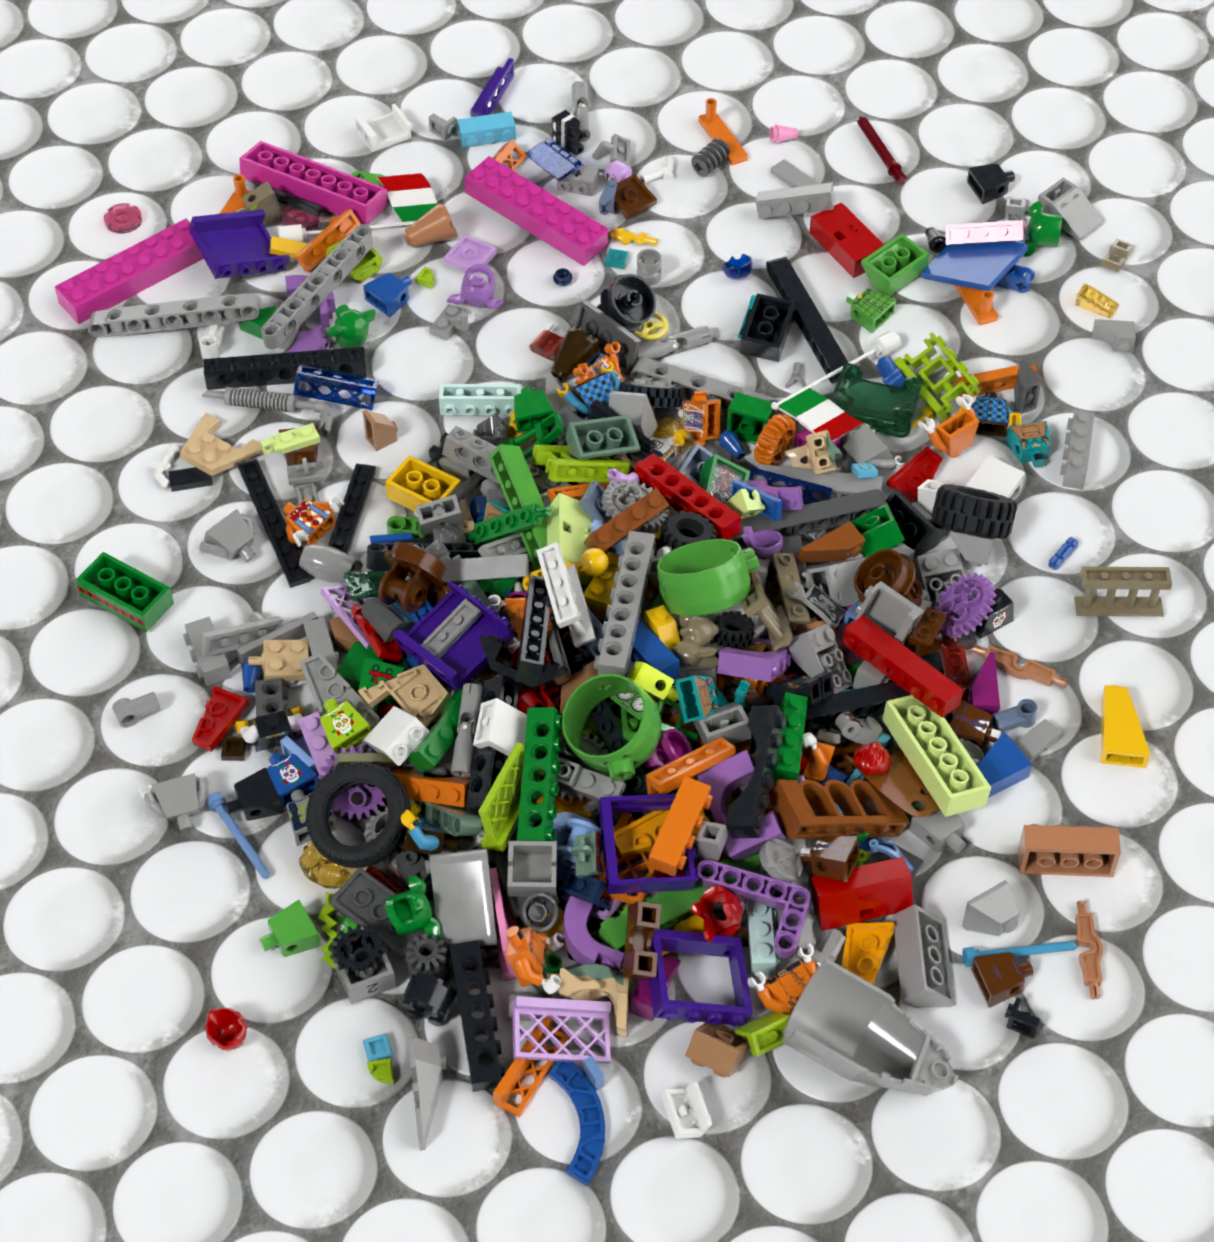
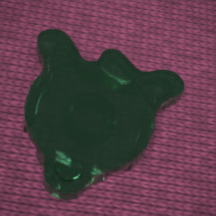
M348 571L344 573V581L348 582L346 587L347 591L351 592V600L360 601L365 598H377L379 584L385 571L363 573Z

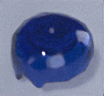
M742 254L740 259H735L732 256L728 262H724L722 270L729 279L743 280L752 271V258L746 254Z

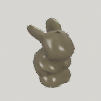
M680 615V634L683 637L682 641L677 643L672 649V653L680 660V664L684 667L698 666L709 670L718 667L719 659L714 655L717 649L704 647L719 632L718 626L703 615Z

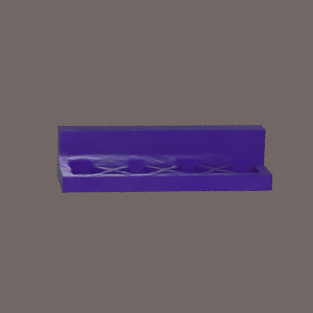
M508 58L503 67L498 66L471 108V117L492 114L515 76L514 59Z

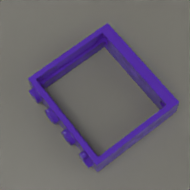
M676 794L600 797L598 808L607 894L693 890L695 881H699L698 867H694L693 859H696L695 845H693L691 850L687 849L684 856H687L683 867V877L618 878L612 813L669 811Z
M657 929L653 934L651 943L652 952L658 953L656 978L649 980L653 1017L667 1019V1021L684 1020L688 1023L706 1022L711 1025L728 1024L733 1027L736 1025L744 1026L753 1015L741 938L716 935L712 942H707L702 933ZM662 951L728 957L736 1006L669 1000Z

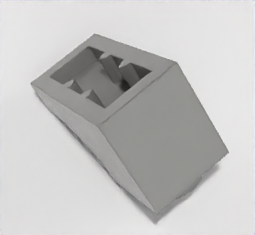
M1095 319L1092 339L1106 342L1112 347V351L1133 352L1136 339L1135 321Z

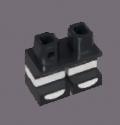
M567 110L552 117V145L556 148L560 145L564 147L566 155L570 152L575 156L582 153L584 145L580 141L584 138V131L580 129V121Z

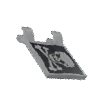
M802 572L801 575L806 578V581H801V584L796 582L794 587L798 589V593L789 589L788 595L791 598L803 601L835 629L846 611L813 583L808 572Z

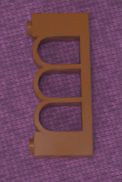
M780 779L774 783L769 792V800L789 839L856 836L868 832V837H898L910 823L904 811L868 780H853L849 786L839 780H828L822 786L813 780H803L799 784L797 780ZM835 803L839 806L844 816H841ZM810 804L815 808L818 816H815ZM861 804L865 807V809H866V811H867V813H868L869 816L866 815V813H865L864 809L862 808Z

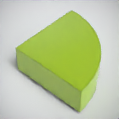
M425 266L415 277V283L432 289L434 286V276L431 269Z
M391 1058L367 1061L369 1073L375 1080L383 1084H394Z

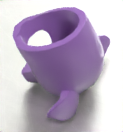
M475 264L466 270L460 294L451 295L447 299V303L462 304L465 302L472 307L480 308L487 306L490 309H496L501 306L504 300L493 298L495 275L491 269L483 264ZM475 272L484 273L488 276V283L483 277L473 276L470 280V276Z

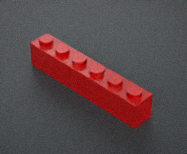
M861 616L845 627L842 643L847 648L869 662L898 686L926 705L931 711L943 718L960 706L964 689L868 618Z

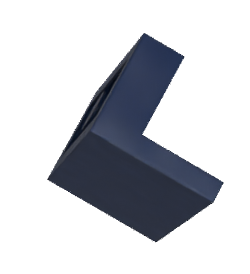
M569 868L560 891L608 911L612 908V906L600 902L607 883L591 876L578 878L576 877V871Z

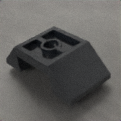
M491 634L488 637L481 635L480 641L491 670L499 676L505 675L515 680L517 667L505 661L509 649L504 646L505 642ZM554 661L551 664L544 662L538 686L520 683V685L540 693L570 681L571 676L567 673L568 669L564 668L565 666Z

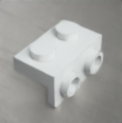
M692 1081L687 1088L665 1089L661 1093V1098L676 1139L702 1137L712 1125L711 1116L707 1111L703 1093L697 1081Z

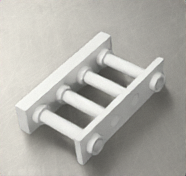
M557 542L536 550L559 628L569 625L576 648L597 640L575 565L566 568L561 548Z

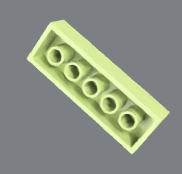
M912 695L886 701L882 718L883 722L944 816L947 817L986 806L991 786L945 718L931 711Z

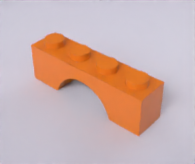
M397 768L391 771L404 785L409 800L466 807L470 777L432 778L419 775L417 770Z

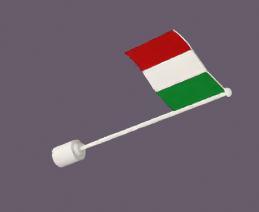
M422 173L377 177L381 185L387 188V196L392 209L401 222L368 226L371 229L409 226L434 208L438 203L425 176ZM301 224L278 226L280 238L299 242L307 239L306 235L320 234L323 231H306L305 228L301 227Z
M888 331L871 341L870 351L781 401L773 402L771 404L772 409H779L797 420L812 433L828 430L831 441H836L863 425V422L848 415L831 400L811 388L871 354L881 358L895 351L901 345L899 335L894 331Z

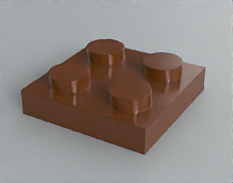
M636 174L617 183L614 206L627 220L656 205L657 198Z

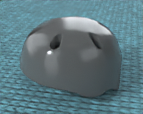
M534 893L527 896L520 906L522 922L537 932L549 930L558 918L557 903L546 893Z

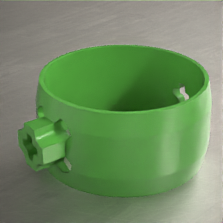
M727 539L698 541L667 553L657 564V576L660 593L668 610L681 616H699L715 613L736 605L745 599L750 592L749 573L758 570V557L752 548L742 550L737 542Z
M603 674L588 679L571 694L563 710L562 730L571 750L588 766L601 772L609 773L613 781H626L635 774L634 769L648 760L655 751L661 737L662 722L654 700L639 684L621 675ZM631 693L641 696L643 717L637 733L630 742L621 749L607 755L586 754L582 746V729L586 718L593 708L604 699L616 694Z

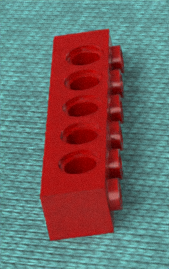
M653 453L635 464V473L639 477L640 485L645 483V488L647 489L650 487L653 490L657 488L669 506L677 512H693L694 514L702 515L703 518H707L716 530L715 539L729 540L741 532L740 515Z

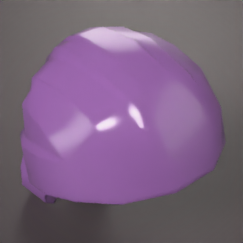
M751 526L744 527L742 537L745 545L752 548L760 559L771 558L773 553L781 551L783 538L779 532L761 530L753 533Z

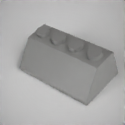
M915 904L894 914L893 922L896 926L894 931L895 951L897 954L902 1000L917 1008L955 1006L945 921Z

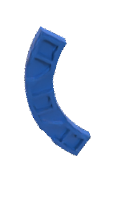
M558 1061L548 1073L549 1078L556 1082L571 1099L580 1125V1139L577 1150L566 1169V1173L588 1186L598 1169L604 1150V1112L595 1088L592 1087L583 1071L573 1062Z

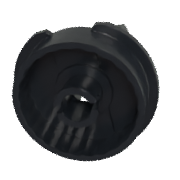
M633 274L618 275L607 289L602 290L600 304L597 308L629 332H635L639 329L640 325L653 316L656 309V297L651 286L643 278Z

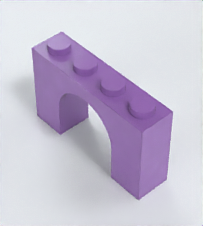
M758 638L751 644L765 642L771 645L770 639ZM788 646L784 649L770 652H754L725 647L719 651L717 673L770 682L793 666L795 662Z
M747 750L696 774L699 782L711 786L710 795L713 796V800L709 809L706 810L710 816L713 815L715 822L718 824H726V804L730 794L736 788L748 783L753 776L756 763L753 756ZM773 812L764 815L765 826L761 830L760 838H732L728 831V838L723 849L726 857L730 856L737 862L759 852L760 848L771 839H787L779 818Z

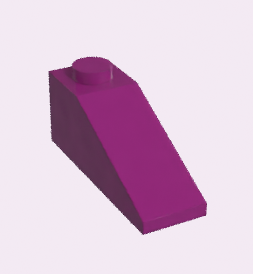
M995 652L989 653L971 687L970 696H966L967 703L991 715L999 712L1000 709Z
M663 955L668 990L681 960ZM639 980L630 998V1013L653 1021L649 980Z

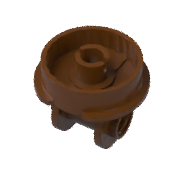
M395 542L391 552H385L383 558L391 565V568L380 581L378 588L379 600L386 605H391L398 600L401 601L405 612H417L426 600L427 589L430 584L437 588L443 587L444 581L442 577L447 569L446 566L426 551L404 542ZM407 576L412 578L409 581L405 580Z
M883 549L868 556L858 567L854 577V588L858 593L860 602L865 601L864 593L869 586L872 585L874 587L881 581L919 607L922 603L923 589L919 580L915 577V565L907 555L892 549Z

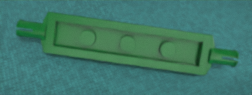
M533 503L474 524V532L466 534L467 542L490 543L541 526L542 518L550 516L552 509L549 506L541 509L539 504Z

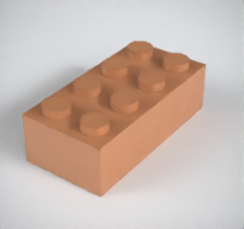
M1038 824L1024 825L1018 847L1019 874L1114 877L1121 854L1119 828L1107 826L1099 828L1062 825L1042 826Z

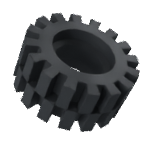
M729 611V614L723 612L722 616L719 614L714 622L719 628V632L714 636V641L719 646L723 645V648L731 647L742 650V646L747 648L749 644H752L755 624L752 622L753 619L751 617L748 618L745 613L741 615L739 611H737V614H734L733 611Z

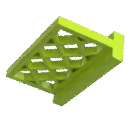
M516 742L479 809V815L485 832L480 841L482 848L504 852L518 826L524 759L523 743Z

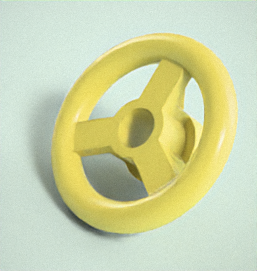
M654 312L652 317L659 319L661 322L646 321L642 324L641 333L638 331L631 333L641 340L654 341L662 338L667 333L669 324L662 314Z

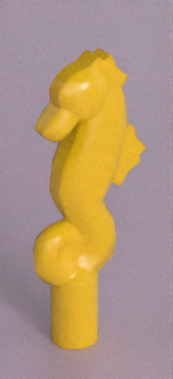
M624 227L620 229L615 228L610 233L613 239L620 241L623 245L634 241L639 245L646 243L657 246L659 240L648 236L645 232H640L638 235L630 231L625 232Z

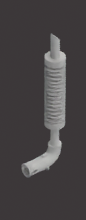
M226 387L225 392L207 390L202 394V397L224 399L225 405L257 409L264 408L266 410L272 409L274 411L280 410L295 413L296 408L314 410V412L321 413L318 433L320 436H324L326 431L325 437L330 435L333 420L336 419L334 411L328 403L318 400L315 402L297 400V395L261 392Z

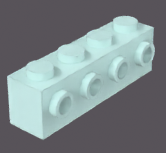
M440 384V415L510 416L511 412L514 411V396L521 394V384Z
M750 884L747 888L751 891H756L759 889V885ZM774 891L770 894L772 897H774ZM744 899L746 904V926L749 934L750 975L753 978H757L755 973L761 972L765 977H771L775 975L776 965H780V957L775 952L774 943L777 930H773V923H776V909Z

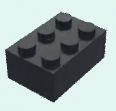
M757 293L741 337L740 353L779 362L794 319L795 302Z

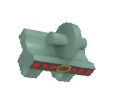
M597 831L575 836V846L571 848V855L576 857V877L578 878L594 877L603 874V865L600 863V853L603 851L602 842L599 841V832Z

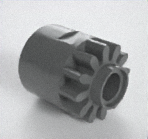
M426 933L423 934L422 940L414 937V944L408 943V951L405 953L409 979L412 974L417 977L418 973H425L440 978L444 981L442 984L444 985L449 977L447 948L444 946V941H437L436 935L428 939Z

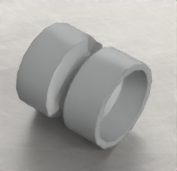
M654 249L641 250L637 254V276L643 278L650 286L659 283L662 266L660 252Z

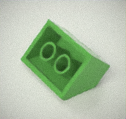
M900 234L863 259L861 264L873 288L882 294L891 296L921 275V272L928 266L930 253L905 235Z

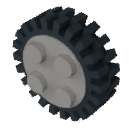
M640 377L634 378L633 381H621L620 392L647 394L654 413V407H682L684 387L671 384V380L660 379L659 381H652V378Z

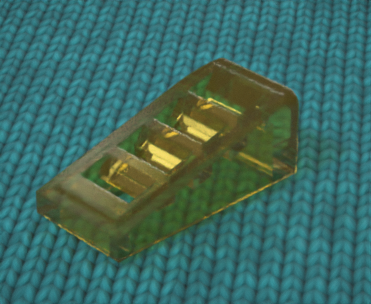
M1085 283L1078 292L1075 302L1076 306L1110 319L1119 307V303Z

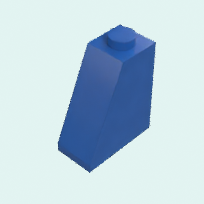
M1004 732L977 767L991 786L989 797L1029 778L1032 764L1006 732Z

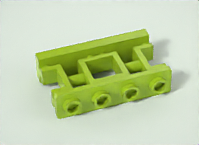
M931 332L929 334L931 338L923 340L928 347L914 359L906 353L904 359L899 356L894 360V363L927 405L932 408L941 422L948 418L947 413L954 411L949 403L963 392H966L971 397L974 396V392L979 394L981 391L977 385L980 383L973 374L968 375L967 371L969 370L962 361L957 362L956 358L958 357L951 348L946 349L945 346L947 344L940 335L936 337ZM934 345H936L940 349V351L945 355L947 360H945L941 355H939L936 359L931 361L930 358L937 353V351L934 348ZM922 364L925 365L918 372L922 378L921 380L917 378L908 365H911L915 370ZM941 366H944L949 374L933 385L928 376ZM956 371H958L962 375V377L968 382V387L963 381H961L955 387L952 386V384L959 379V377L955 373ZM931 390L935 393L936 396L944 390L947 391V393L940 398V400L944 404L943 406H941L932 396V394L930 393Z
M534 445L531 459L533 466H546L545 472L549 473L548 479L551 482H593L596 480L597 482L610 483V479L607 477L610 469L615 468L627 475L630 463L627 460H610L613 455L578 459L571 455L568 445Z

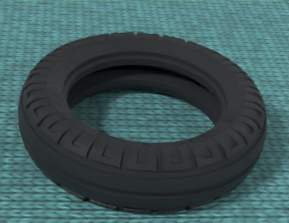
M371 762L343 764L327 773L317 783L310 795L306 809V826L309 837L322 856L339 866L365 868L378 864L391 856L405 838L407 827L403 825L400 817L406 810L411 812L409 796L399 778L381 765ZM356 784L374 785L382 791L388 805V816L384 828L376 838L360 846L341 844L334 837L329 825V813L334 800L343 790Z

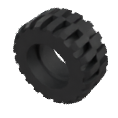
M944 484L937 490L931 516L936 524L948 529L980 537L1003 539L1011 534L1017 504L1011 498L993 492L960 485Z

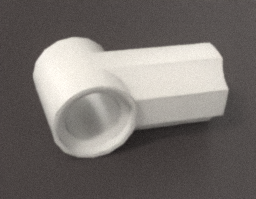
M221 324L208 325L205 334L199 339L202 359L219 357L218 349L225 333V327Z

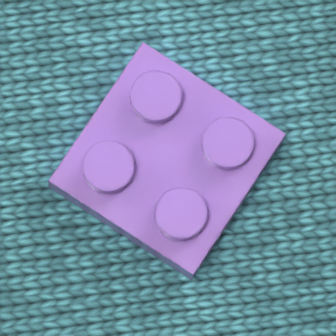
M464 234L444 256V263L466 272L469 267L475 264L486 266L497 254V248ZM475 272L471 275L477 276L480 272Z

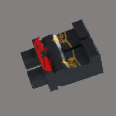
M822 672L814 676V678L805 674L798 676V673H790L763 687L765 699H773L774 705L781 704L785 692L808 697L807 705H813L834 694L832 672Z

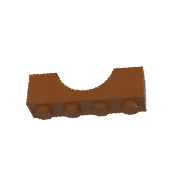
M655 488L589 534L584 544L588 549L599 548L607 553L626 538L629 531H635L662 515L669 504L659 490Z

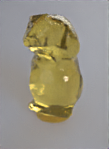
M312 842L304 846L299 858V865L304 875L310 881L326 889L341 888L352 876V873L346 867L341 868L339 865L324 859V856L319 853Z

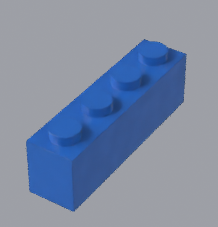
M639 618L630 659L633 663L635 661L644 662L672 679L678 677L680 660ZM659 681L656 682V687H659Z

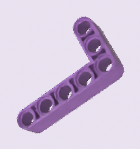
M703 860L698 864V882L701 886L709 888L722 885L727 891H732L739 898L783 910L775 936V952L782 959H789L795 955L810 909V893L806 888L712 860ZM706 870L714 873L711 877L701 875ZM728 877H734L736 878V882L733 884H727L725 883V879ZM750 884L759 885V889L756 891H751L747 887ZM775 890L783 893L778 898H774L770 894ZM797 897H802L806 902L799 905L794 903L793 900ZM790 919H795L799 924L790 927L786 922ZM783 941H788L792 946L789 949H783L779 944Z

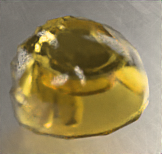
M666 417L657 422L658 427L653 434L654 438L667 439L672 437L676 431L683 429V426L677 418ZM684 439L683 446L690 447L689 441ZM678 445L677 452L681 453L682 446Z

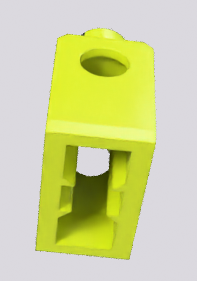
M635 661L627 676L628 679L639 684L649 695L656 699L664 700L666 697L673 702L677 701V690L672 685L674 679L644 662ZM659 681V687L656 689L655 684Z

